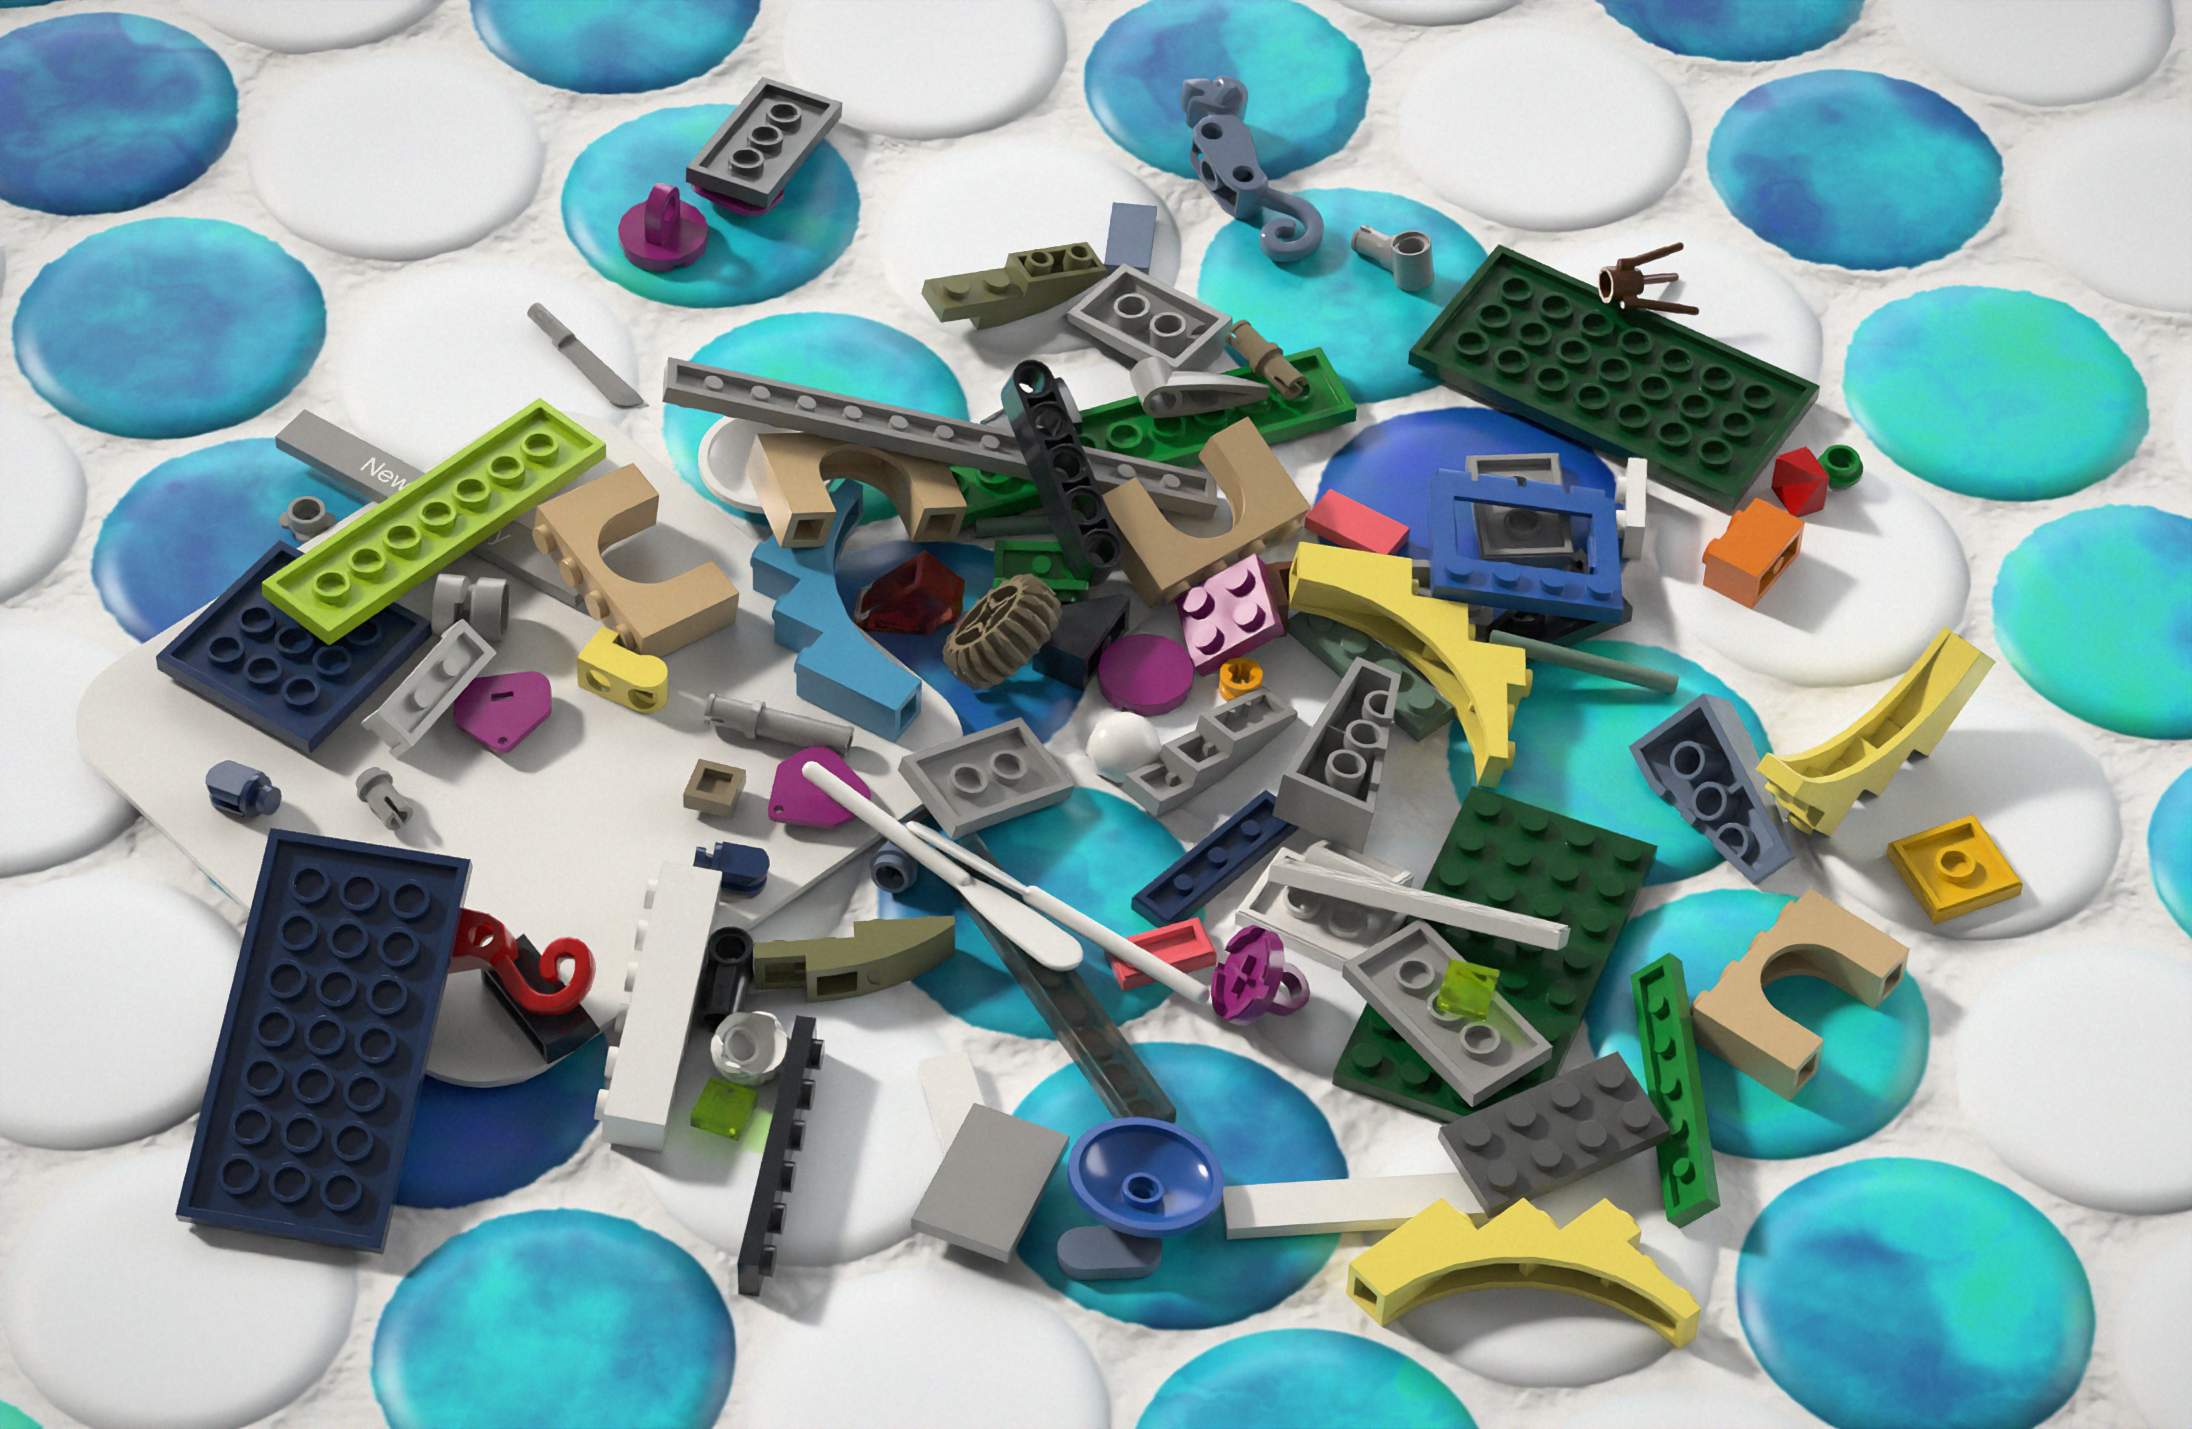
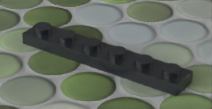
M796 1015L737 1262L738 1294L759 1297L764 1276L773 1277L777 1246L771 1244L774 1234L782 1235L784 1231L787 1204L781 1203L784 1192H793L797 1163L791 1161L793 1151L801 1152L803 1149L806 1121L801 1120L803 1110H812L816 1081L811 1080L810 1077L812 1069L821 1070L824 1059L825 1040L817 1039V1018Z

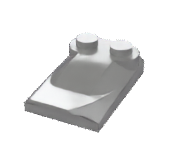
M1125 263L1062 316L1068 322L1138 362L1148 357H1161L1169 363L1172 371L1203 372L1222 354L1227 343L1225 340L1226 334H1232L1229 329L1233 326V317Z

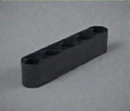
M1025 360L1016 366L1003 386L1001 402L1071 574L1075 580L1089 581V587L1098 586L1106 581L1122 559V542L1052 372L1040 361ZM1020 384L1028 385L1035 394L1026 392ZM1037 426L1045 427L1052 436L1043 434ZM1054 468L1064 470L1069 478L1061 477ZM1071 510L1081 512L1087 521L1075 517ZM1088 552L1099 555L1104 563L1094 561Z

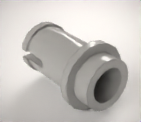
M372 767L364 771L357 778V796L362 802L371 805L388 830L399 829L400 825L394 818L395 813L405 825L411 819L413 809L404 801L392 785L393 777L391 774L378 767Z

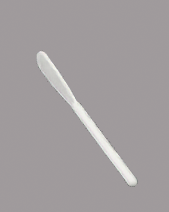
M810 761L805 763L802 773L808 781L959 890L969 903L990 923L1043 966L1055 971H1070L1083 960V950L1080 943L1074 937L1001 890L971 877L968 872L817 762Z
M914 821L907 823L906 826L912 833L1021 894L1024 902L1189 1000L1197 1004H1204L1208 1001L1210 991L1204 984L1036 886L1026 887L931 828Z

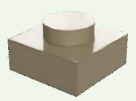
M698 759L683 793L684 808L731 819L746 784V770Z

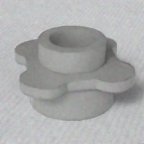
M302 496L294 499L289 504L287 512L282 513L279 517L280 527L291 530L296 535V540L300 543L308 542L321 534L322 531L336 524L335 515L326 513L324 503L313 496Z

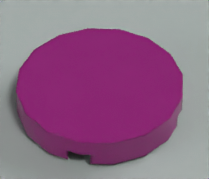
M1143 633L1125 636L1110 644L1101 655L1097 681L1101 694L1113 707L1123 711V707L1135 710V714L1145 717L1162 715L1180 707L1187 699V693L1192 689L1194 681V667L1190 655L1180 644L1164 636Z

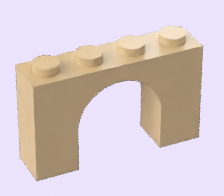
M1249 417L1211 436L1198 455L1230 504L1233 522L1232 529L1228 533L1214 538H1197L1177 530L1164 518L1137 477L1102 495L1123 546L1122 559L1118 564L1149 609L1163 601H1166L1168 605L1174 604L1175 600L1191 589L1190 586L1201 580L1206 581L1229 568L1228 565L1239 559L1242 561L1255 553L1259 556L1265 551L1267 543L1276 538L1279 543H1284L1303 529L1301 521L1311 509V506Z
M806 432L757 434L745 468L780 548L825 546L837 512L823 481L830 479L849 478L857 480L885 494L896 507L912 543L955 541L968 508L946 462L914 457L876 447H866L862 444L834 438H823Z
M631 463L537 506L535 528L532 531V535L539 551L544 555L548 554L559 567V572L564 582L571 588L575 587L583 597L590 615L597 621L601 620L606 628L619 633V646L640 656L652 655L661 658L735 623L740 593L713 560L668 581L652 584L637 583L624 579L607 567L600 555L608 547L656 525L659 493L637 466Z
M1809 888L1797 902L1791 900L1783 907L1776 924L1768 932L1761 930L1754 937L1747 954L1739 962L1732 960L1725 967L1718 984L1710 992L1703 990L1696 997L1690 1008V1015L1693 1017L1692 1028L1695 1043L1789 1102L1818 1071L1824 1039L1775 1009L1769 1003L1762 990L1773 981L1783 977L1808 975L1834 984L1876 1010L1903 981L1910 948Z

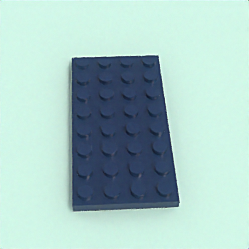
M270 828L175 1213L178 1221L383 1255L473 865L471 859Z

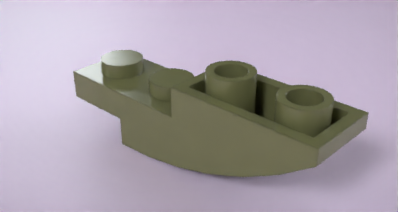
M1088 242L1072 243L1008 253L1004 268L925 279L921 294L941 323L969 318L977 330L1008 324L1057 306L1105 278L1108 270Z
M924 916L921 918L887 920L878 918L869 921H853L854 937H825L822 939L794 941L774 940L771 942L753 943L755 990L806 987L807 1003L862 996L896 986L936 968L955 955V917Z

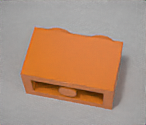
M1756 497L1744 512L1738 510L1733 515L1725 534L1720 539H1712L1706 547L1702 557V563L1706 565L1703 585L1752 610L1800 554L1805 521Z

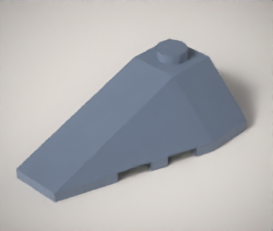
M1703 693L1629 746L1649 787L1661 798H1665L1681 813L1680 816L1686 822L1700 830L1713 843L1714 848L1753 884H1759L1796 858L1772 792L1764 787L1768 782L1766 776L1756 770L1760 760L1753 741L1730 700Z

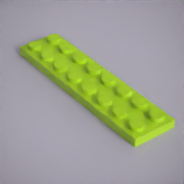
M538 398L262 582V596L325 643L331 645L606 458V443L543 399Z

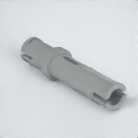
M711 693L704 714L705 724H713L745 732L746 738L756 740L758 736H763L808 748L825 747L844 758H847L854 736V727L851 726L846 727L807 716L767 708L766 703L759 700H754L753 704L718 696L715 693Z

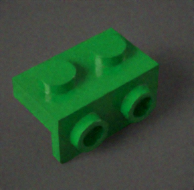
M995 540L993 589L999 587L1003 581L1011 580L1014 576L1031 573L1053 590L1061 606L1089 600V581L1075 580L1058 542Z

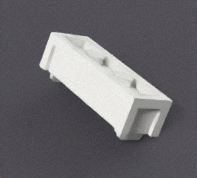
M463 618L440 636L442 640L384 704L361 723L367 731L372 729L391 748L389 753L395 759L414 746L496 654L493 648Z

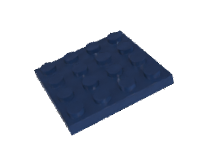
M279 540L156 656L157 669L306 753L311 754L432 635L431 621L393 602L331 645H328L262 596V582L305 554Z

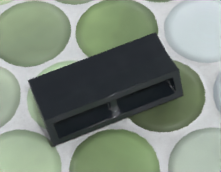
M524 933L516 939L518 958L513 963L528 986L541 994H555L564 989L566 985L562 980L555 985H550L542 978L539 967L541 954ZM481 969L482 982L547 1064L574 1052L601 1031L580 1003L572 1010L556 1016H540L528 1012L513 999L498 973Z

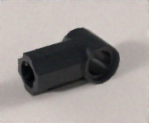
M734 926L723 927L716 930L708 941V962L698 1007L697 1024L707 1028L710 1033H715V1030L727 1016L737 1012H744L748 986L754 977L753 940L749 933L741 928Z

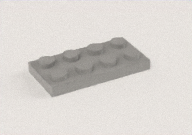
M1423 918L1416 920L1343 964L1342 977L1471 1107H1474L1551 1059L1553 1046Z

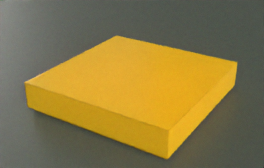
M1974 814L1888 843L1887 857L1934 925L2021 895L2023 883Z

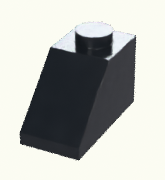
M1118 594L1060 606L1062 614L1058 620V626L1050 633V640L1041 646L1039 653L1033 655L1032 670L1084 691L1098 672L1101 655L1110 644L1123 638L1129 630V596Z

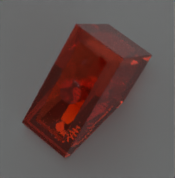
M924 550L857 591L853 623L864 632L928 636L941 627L954 623L961 616L965 580Z

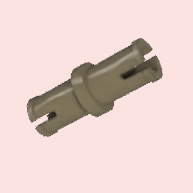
M1244 319L1236 322L1229 329L1236 338L1231 334H1226V342L1233 346L1249 362V368L1256 376H1264L1287 400L1295 398L1303 391V388L1296 382L1298 381L1302 386L1306 385V376L1301 374L1283 357V350L1276 343H1268Z

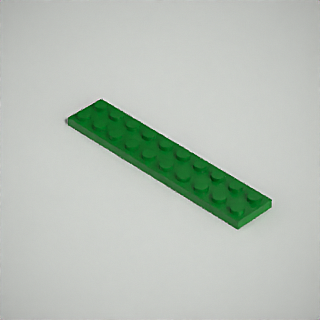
M1316 347L1283 356L1307 378V384L1304 386L1298 381L1296 382L1303 388V391L1293 399H1285L1264 376H1256L1249 366L1219 374L1268 385L1270 388L1268 399L1200 414L1152 418L1144 412L1138 396H1133L1079 411L1083 425L1082 435H1078L1082 446L1185 468L1202 463L1198 455L1211 436L1246 417H1249L1267 445L1355 422L1357 408L1322 348ZM948 463L968 506L960 529L975 525V519L1004 517L1043 506L1034 481L1006 477L998 473L969 467H959Z

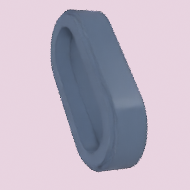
M1108 1226L1072 1228L1060 1237L1057 1245V1263L1064 1274L1077 1280L1142 1278L1155 1272L1162 1259V1242L1160 1238L1132 1236L1111 1229Z

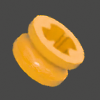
M1234 658L1225 662L1220 669L1219 693L1226 702H1229L1262 687L1263 671L1260 665L1248 658ZM1236 679L1237 683H1240V679H1244L1241 684L1232 682V680Z

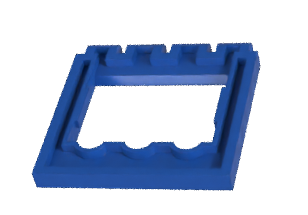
M1438 468L1436 475L1429 476L1426 497L1431 598L1468 603L1470 605L1620 624L1624 609L1615 499L1605 498V490L1571 486L1570 492L1565 493L1563 484L1527 479L1524 482V486L1520 487L1518 486L1517 478L1479 473L1478 480L1475 481L1471 480V472ZM1454 500L1588 518L1587 556L1589 574L1457 556V524Z

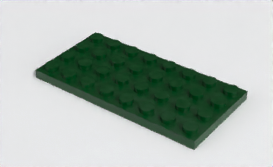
M1500 244L1496 246L1411 348L1408 364L1621 461L1628 463V458L1647 459L1648 473L1732 511L1817 401L1820 385L1650 310L1642 308L1622 309L1619 302L1605 303L1600 297L1598 287Z
M1472 786L1421 891L1568 925V928L1571 929L1567 946L1559 950H1553L1433 920H1424L1553 1046L1551 1059L1484 1101L1471 1107L1367 1002L1334 1069L1332 1084L1449 1124L1558 1077L1655 862L1658 846ZM1409 915L1403 928L1420 919V917Z

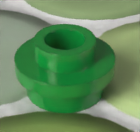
M1833 445L1828 447L1818 458V462L1829 475L1828 485L1846 488L1857 484L1862 478L1863 463L1858 452L1852 447Z

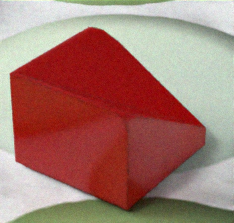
M1805 446L1777 456L1771 489L1788 513L1799 518L1823 510L1829 475L1810 449Z

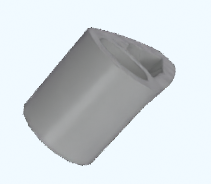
M1154 356L1139 361L1130 373L1131 382L1144 412L1152 418L1186 416L1238 407L1268 399L1270 391L1268 385L1238 377L1209 372L1172 371L1165 359Z

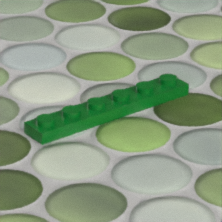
M1669 952L1630 975L1648 1097L1670 1129L1668 1141L1656 1146L1666 1218L1668 1222L1681 1229L1721 1205L1683 964L1680 959Z

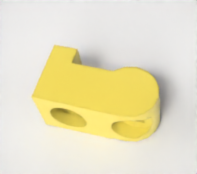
M602 626L577 656L579 687L641 713H653L661 710L668 701V669L666 664L658 657L652 655L640 656L619 646V633Z

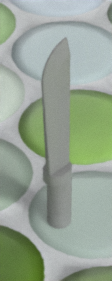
M536 302L529 307L527 316L552 338V344L559 351H562L610 402L624 407L635 406L644 402L632 387L578 340L575 334L541 303Z

